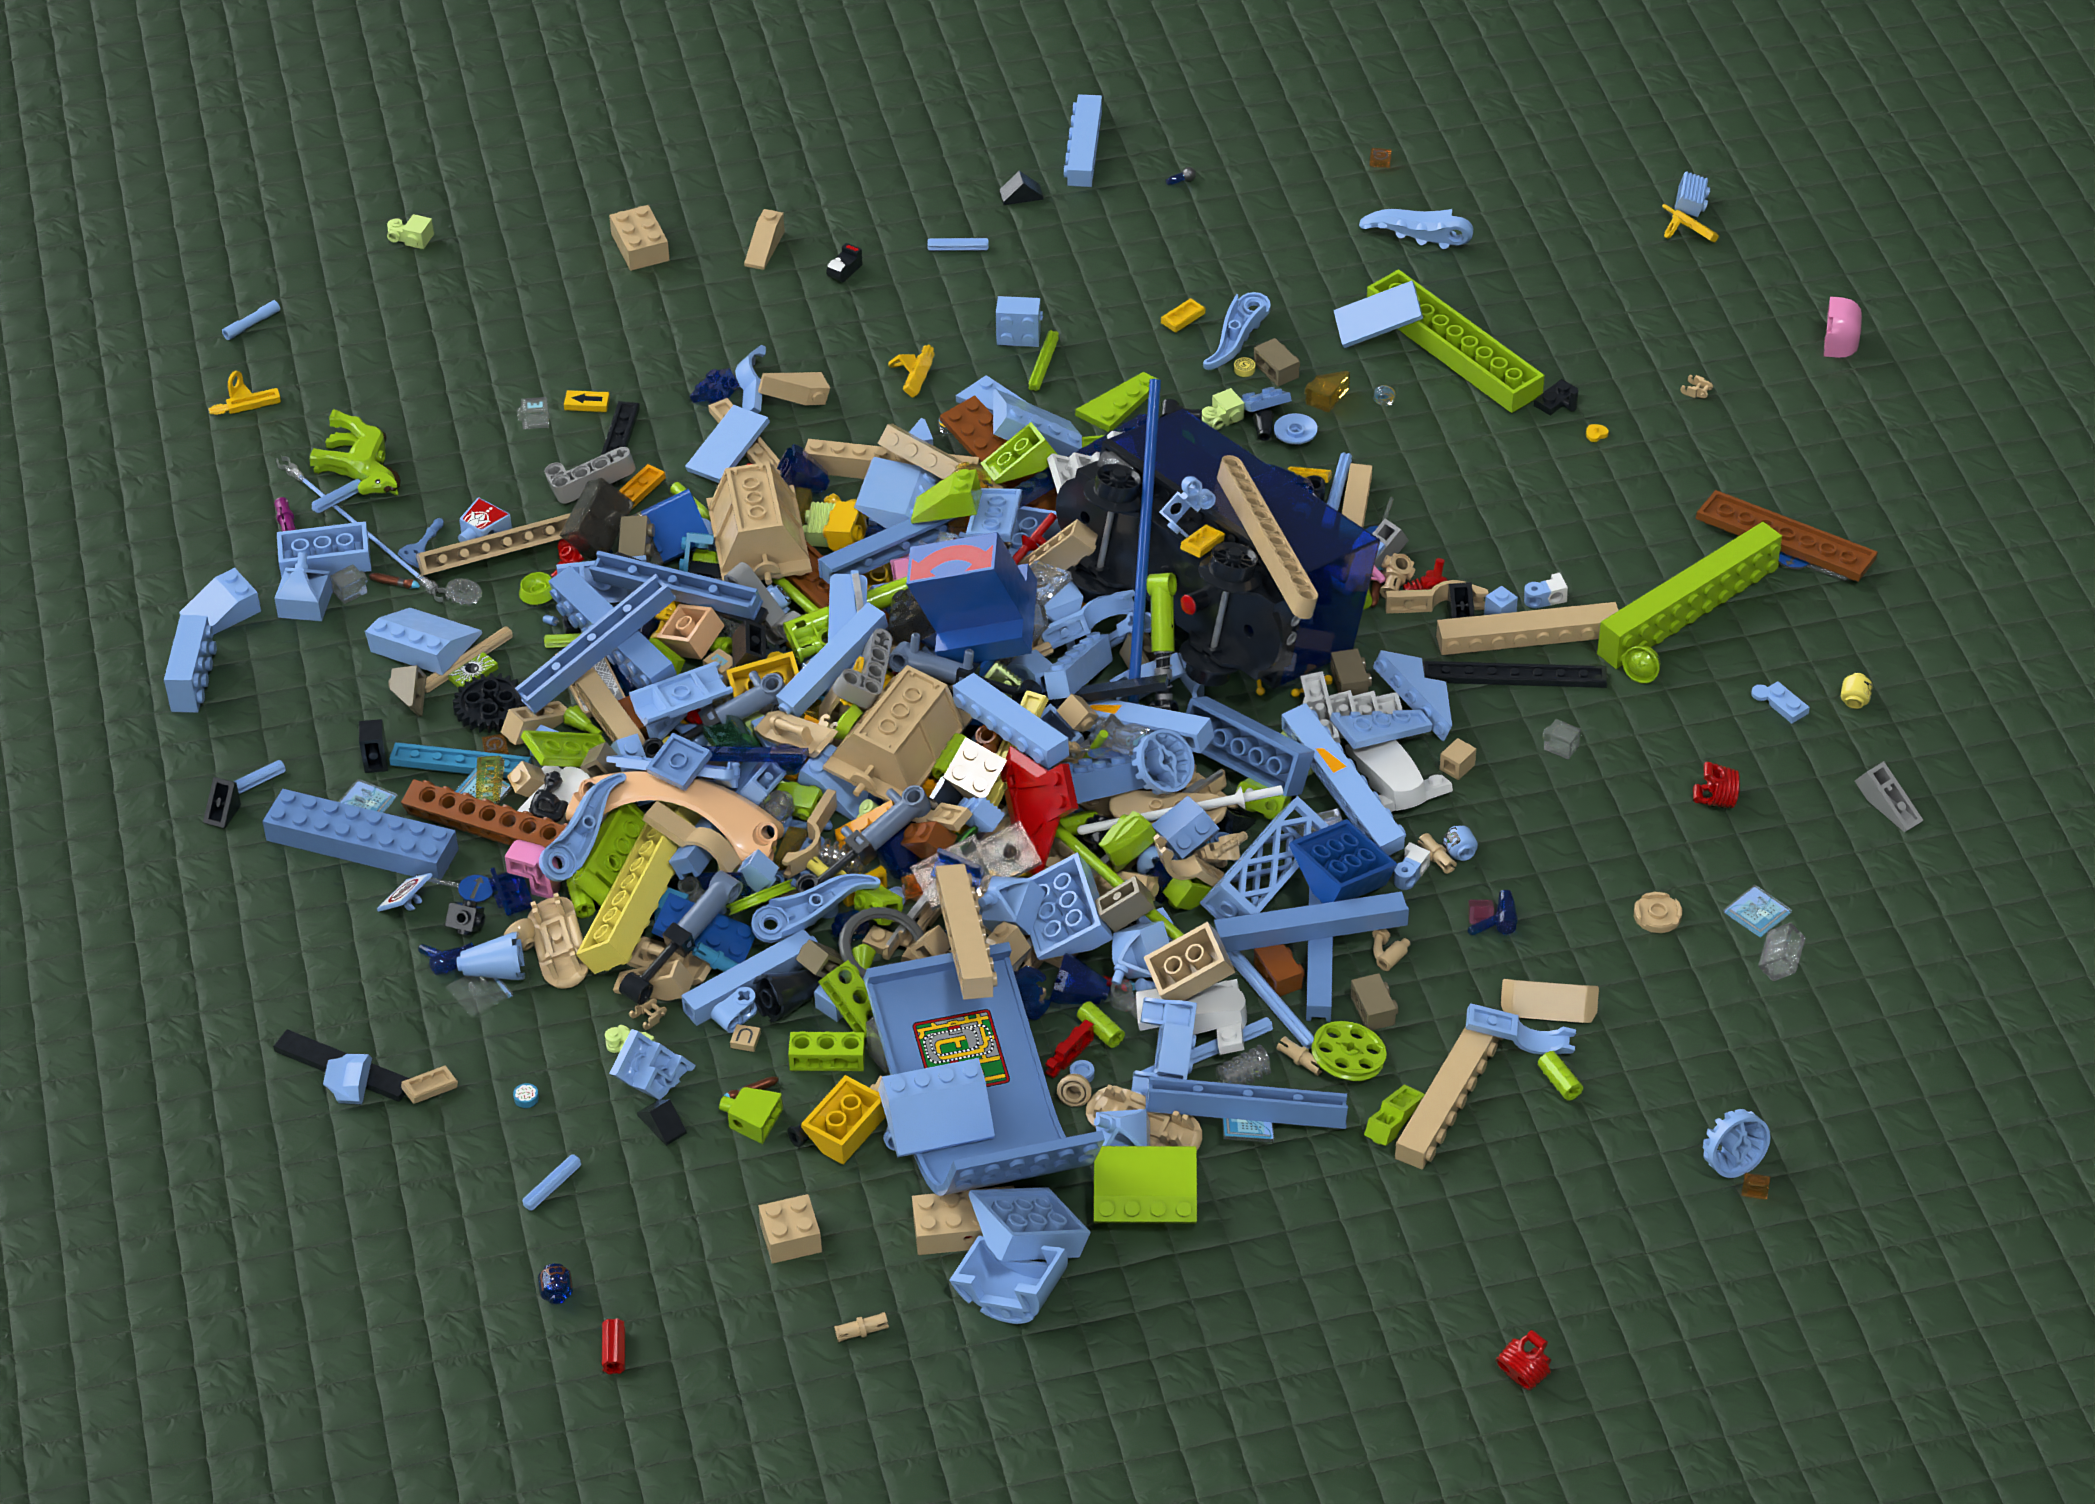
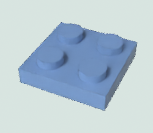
M1275 387L1262 389V393L1256 395L1255 392L1246 393L1241 398L1244 402V410L1250 412L1292 401L1289 392L1275 389Z
M672 733L648 764L646 770L648 774L686 791L712 757V753L709 749Z

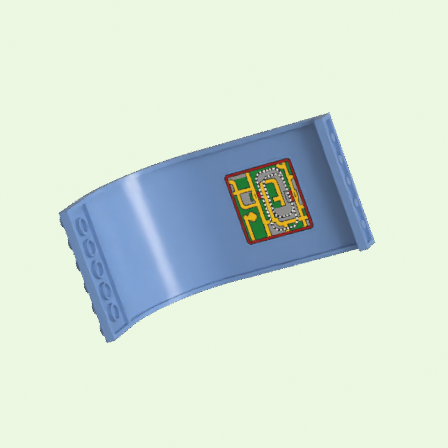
M1009 942L989 945L990 957L993 958L994 972L996 971L997 987H993V997L963 1000L952 953L868 968L863 978L890 1075L979 1058L986 1082L995 1137L914 1154L924 1180L929 1188L938 1196L1090 1166L1095 1161L1105 1141L1102 1131L1066 1138L1052 1103L1009 958L1012 951Z

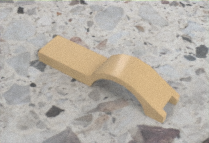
M1444 581L1429 590L1386 591V614L1432 612L1439 602L1447 600L1448 584L1464 583V581ZM1472 584L1474 610H1485V602L1483 600L1488 595V589Z
M827 788L807 820L808 837L813 841L812 844L798 852H787L783 858L782 864L788 866L783 873L784 878L789 879L806 870L807 863L811 859L813 860V857H820L822 851L820 834L837 808L836 791Z
M659 801L652 805L642 819L681 847L696 845L705 849L716 859L720 870H723L732 877H734L733 870L735 868L739 869L742 864V860L731 844L720 833L710 828H696Z
M940 803L935 810L930 809L927 815L914 818L909 824L937 821L948 830L959 831L973 814L967 807Z
M1158 833L1153 837L1158 856L1167 873L1172 878L1187 880L1197 877L1214 887L1223 877L1224 872L1195 855L1182 860H1171L1174 853L1165 847L1167 843L1166 838Z

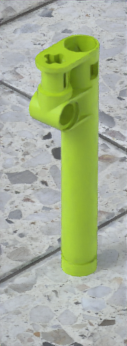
M907 576L867 591V602L879 610H883L914 598L906 585ZM829 606L783 623L785 635L800 664L804 662V658L817 654L826 645L822 640L828 638Z

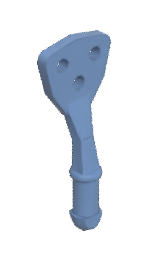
M435 519L433 524L426 529V534L419 542L399 549L398 555L407 563L419 568L416 554L425 552L427 542L432 537H435L438 530L443 527V519Z

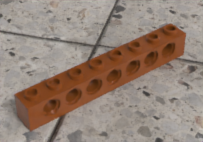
M413 779L401 801V804L410 815L510 846L514 841L522 840L546 848L568 825L567 823L563 825L555 823V821L547 817H543V819L535 817L528 811L519 812L508 805L499 806L489 799L483 798L480 800L466 792L460 794L446 786L441 788L427 780L421 782Z

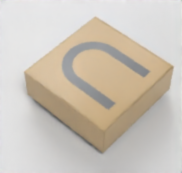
M736 1024L730 1041V1048L754 1052L761 1034L760 1028Z

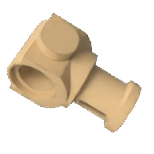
M1394 553L1392 556L1386 555L1381 567L1384 568L1382 574L1386 580L1380 589V593L1385 599L1386 591H1399L1400 586L1405 583L1406 579L1410 581L1414 575V562L1405 554Z

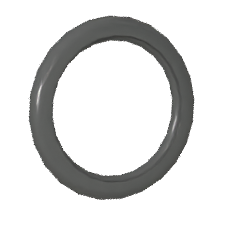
M872 907L851 916L844 924L839 937V949L843 961L849 960L851 964L855 965L859 970L860 977L863 979L866 970L857 963L851 950V938L857 927L871 919L883 918L892 920L905 927L912 934L916 942L924 935V932L912 918L896 909L886 907Z

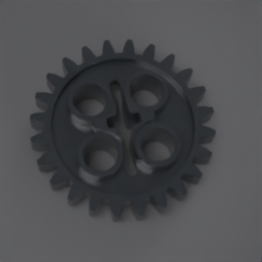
M490 673L489 677L481 674V679L472 677V683L465 681V687H458L459 693H454L455 699L453 700L454 714L457 716V721H462L464 727L469 725L471 731L478 727L479 733L484 729L491 733L493 728L500 732V727L504 724L508 710L526 706L515 689L519 685L518 679L511 681L510 675L503 678L502 673L497 677H494L493 673Z

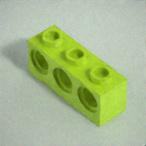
M849 960L818 981L854 1032H864L865 1038L878 1030L865 983L860 977L857 967L851 964ZM839 975L844 977L846 984L839 980ZM853 995L859 998L860 1004L854 1001ZM867 1015L874 1019V1024L868 1020Z
M790 1032L788 1053L790 1071H864V1032Z

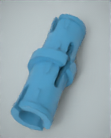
M700 941L696 945L698 949L695 947L692 955L709 963L711 968H718L723 972L738 965L735 961L724 956V952L720 950L715 951Z

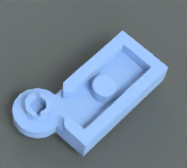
M1778 681L1769 687L1756 685L1752 688L1751 695L1754 699L1758 701L1768 700L1769 705L1791 724L1809 714L1810 707Z

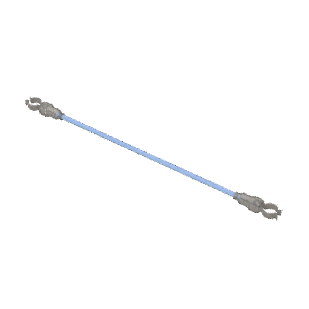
M281 456L282 461H288V465H280L278 458H275L278 468L285 470L288 476L305 483L320 497L325 496L307 480L296 464L290 462L289 457ZM338 505L332 506L351 523H357ZM368 531V537L412 573L420 585L425 588V591L430 595H434L436 601L444 603L443 597H436L438 592L445 593L446 599L449 600L446 589L439 588L434 580L418 574Z

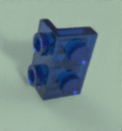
M730 368L713 369L706 374V378L695 386V390L689 397L693 403L709 401L710 404L729 398L739 387V383Z
M495 867L490 868L492 877L489 878V882L493 892L498 891V894L494 895L499 909L504 907L506 915L509 916L532 907L530 902L533 901L524 877L507 872L497 875Z

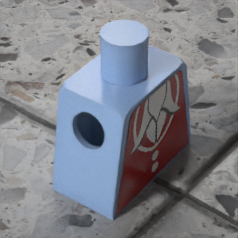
M477 498L460 518L461 534L458 536L460 542L512 529L510 514L481 498Z

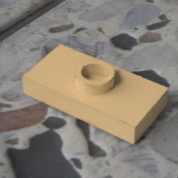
M445 1065L402 1081L401 1088L412 1103L415 1104L457 1088L458 1081Z

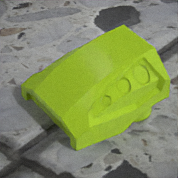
M1132 811L1130 815L1123 814L1118 819L1117 824L1111 826L1099 843V846L1107 854L1112 864V870L1119 872L1154 842L1153 837L1156 835V832L1146 818Z

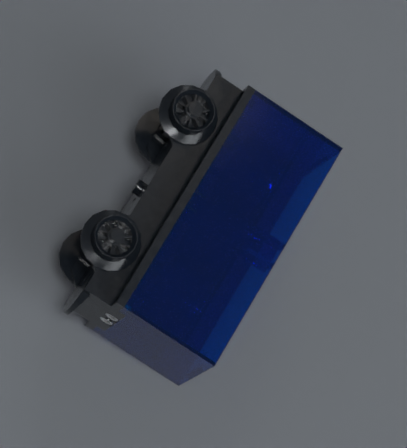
M1185 409L1159 418L1148 575L1173 573L1176 577L1177 590L1175 595H1173L1174 620L1176 625L1189 633V639L1182 643L1180 649L1181 657L1187 663L1185 668L1187 676L1201 685L1221 686L1229 681L1231 673L1241 669L1255 680L1260 679L1275 689L1330 663L1331 652L1353 649L1380 539ZM1147 423L1104 440L1099 460L1078 468L1075 478L1067 480L1058 492L1056 515L1061 531L1078 519L1098 535L1094 552L1090 556L1086 555L1076 566H1071L1067 569L1069 580L1078 587L1083 595V603L1085 604L1099 596L1111 595L1124 589L1135 591ZM1224 456H1235L1242 461L1316 589L1318 599L1313 616L1310 619H1301L1292 613L1219 484L1217 476ZM1190 476L1196 477L1202 483V489L1210 490L1215 495L1216 501L1211 508H1201L1198 512L1190 507L1176 524L1189 536L1205 524L1225 533L1224 541L1214 546L1213 549L1200 558L1180 549L1181 542L1186 537L1180 532L1176 534L1169 528L1167 524L1170 521L1160 513L1177 492L1183 493L1182 481ZM1181 503L1172 505L1170 509L1171 514L1180 512ZM1146 591V600L1150 602V596L1148 591Z

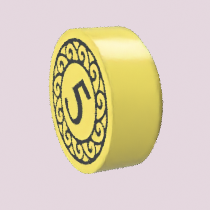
M1246 357L1237 359L1234 362L1235 374L1240 377L1253 375L1255 373V362Z

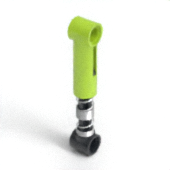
M1173 573L1149 574L1146 586L1151 605V652H1154L1156 655L1154 675L1167 674L1169 680L1166 691L1155 692L1157 693L1154 697L1155 700L1151 701L1149 706L1179 712L1178 703L1172 699L1173 694H1170V687H1172L1170 679H1173L1172 669H1170L1172 666L1170 664V657L1172 656L1170 653L1174 652L1173 595H1175L1177 590V580Z

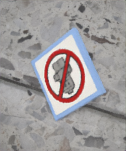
M432 873L406 879L377 908V911L402 905L408 911L414 910L415 907L411 904V900L413 899L416 904L422 902L420 896L414 893L433 876Z

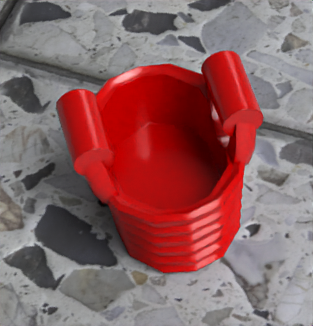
M1705 762L1704 779L1707 781V785L1695 784L1693 786V801L1723 808H1734L1740 791L1739 771L1715 763ZM1703 790L1710 791L1713 796L1703 798Z
M1531 1330L1520 1340L1512 1338V1341L1496 1358V1362L1512 1380L1524 1389L1531 1391L1547 1375H1550L1549 1364L1551 1359L1544 1354L1548 1341ZM1527 1341L1536 1346L1529 1352L1524 1351V1345Z

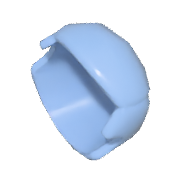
M1153 845L1149 846L1139 855L1137 873L1157 877L1156 869L1164 866L1158 856L1156 846Z

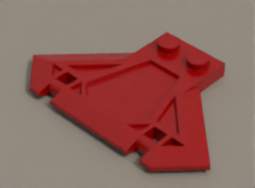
M1010 746L1006 756L1007 762L1001 772L1002 782H1007L1008 786L1004 793L1016 849L1021 848L1022 855L1018 858L1020 866L1032 875H1035L1045 868L1060 819L1079 809L1069 764L1061 763L1048 771L1015 747Z

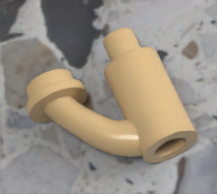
M1387 929L1374 930L1372 932L1374 937L1373 953L1377 965L1382 970L1389 971L1407 954L1410 941L1403 938L1401 941H1395L1383 951L1382 945L1389 941L1390 933Z

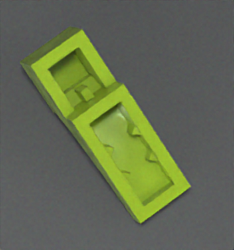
M1404 1084L1382 1101L1380 1110L1369 1118L1364 1135L1371 1138L1377 1144L1388 1145L1397 1138L1399 1131L1415 1112L1425 1094Z

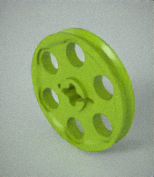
M793 879L726 905L731 911L729 916L796 889V887L791 885Z
M1348 1021L1330 1022L1320 1027L1315 1033L1311 1046L1312 1055L1322 1069L1335 1077L1350 1081H1363L1375 1077L1382 1070L1386 1059V1048L1380 1037L1367 1027ZM1327 1033L1336 1034L1338 1038L1330 1037ZM1351 1034H1358L1362 1038H1354ZM1320 1048H1327L1331 1052H1323ZM1367 1049H1373L1377 1051L1378 1054H1372L1368 1052ZM1336 1063H1342L1347 1068L1338 1067ZM1359 1064H1366L1370 1066V1069H1365Z

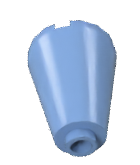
M512 932L461 951L460 957H457L458 971H463L464 976L523 980L525 973H520V966H525L521 939L516 940L519 933Z

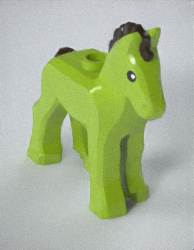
M333 409L329 417L330 427H342L350 430L351 433L336 432L331 434L325 441L326 448L333 449L338 446H352L349 453L313 448L309 459L310 466H314V472L320 474L325 471H332L353 479H360L361 482L358 484L357 489L363 495L390 492L398 496L397 488L400 487V476L396 471H392V468L380 464L384 463L386 455L385 442L387 436L385 432L379 429V427L365 424L360 417L350 416Z

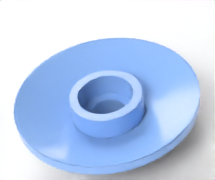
M1298 413L1287 414L1275 422L1274 433L1283 442L1303 444L1311 441L1316 436L1317 424L1307 415Z

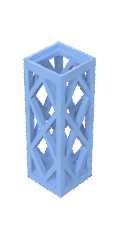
M1297 796L1275 816L1240 858L1201 900L1200 904L1216 919L1260 913L1299 868L1296 859L1292 860L1294 855L1289 847V843L1302 836L1291 826L1305 823L1304 836L1311 834V826L1318 831L1329 825ZM1294 809L1302 816L1285 820ZM1286 840V851L1279 853L1280 841ZM1273 843L1272 855L1262 857L1263 844ZM1285 859L1284 865L1278 866V860ZM1271 862V868L1261 869L1262 863ZM1254 865V871L1247 872L1248 866ZM1270 875L1269 887L1259 889L1260 876ZM1253 878L1252 891L1245 892L1246 879ZM1239 881L1238 890L1230 883Z

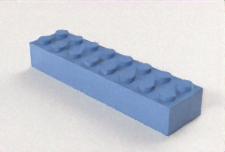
M571 566L548 581L552 589L550 594L558 603L556 609L563 617L565 615L568 617L569 622L574 628L579 627L581 633L614 608ZM638 630L607 655L608 660L613 665L617 664L625 677L630 676L632 678L633 684L638 689L677 675L673 663Z
M286 789L281 790L262 821L266 841L413 877L432 873L433 876L429 880L440 883L458 851L455 830Z

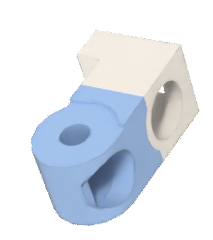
M1552 574L1550 580L1541 581L1540 583L1530 582L1526 584L1524 589L1525 605L1529 608H1540L1567 602L1568 587L1561 574Z
M1408 843L1405 847L1403 862L1398 863L1394 870V885L1398 889L1408 890L1416 884L1430 865V851L1413 843Z

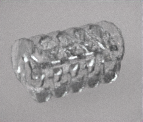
M827 838L820 848L818 858L830 868L849 852L848 846L844 844L839 849V841H835L833 846H831V839ZM855 858L842 870L847 874H866L871 861L864 866Z
M1257 1045L1256 1048H1251L1248 1052L1241 1053L1239 1057H1233L1231 1061L1218 1065L1215 1071L1217 1079L1220 1083L1246 1085V1081L1250 1084L1254 1083V1076L1260 1080L1263 1077V1073L1270 1075V1060L1266 1050L1261 1045Z

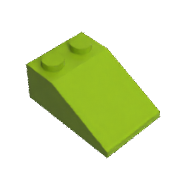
M1030 422L980 464L993 481L999 484L1043 471L1049 467L1047 458L1051 454L1057 453L1033 423Z
M962 469L954 472L916 497L911 523L977 515L982 495L977 470Z

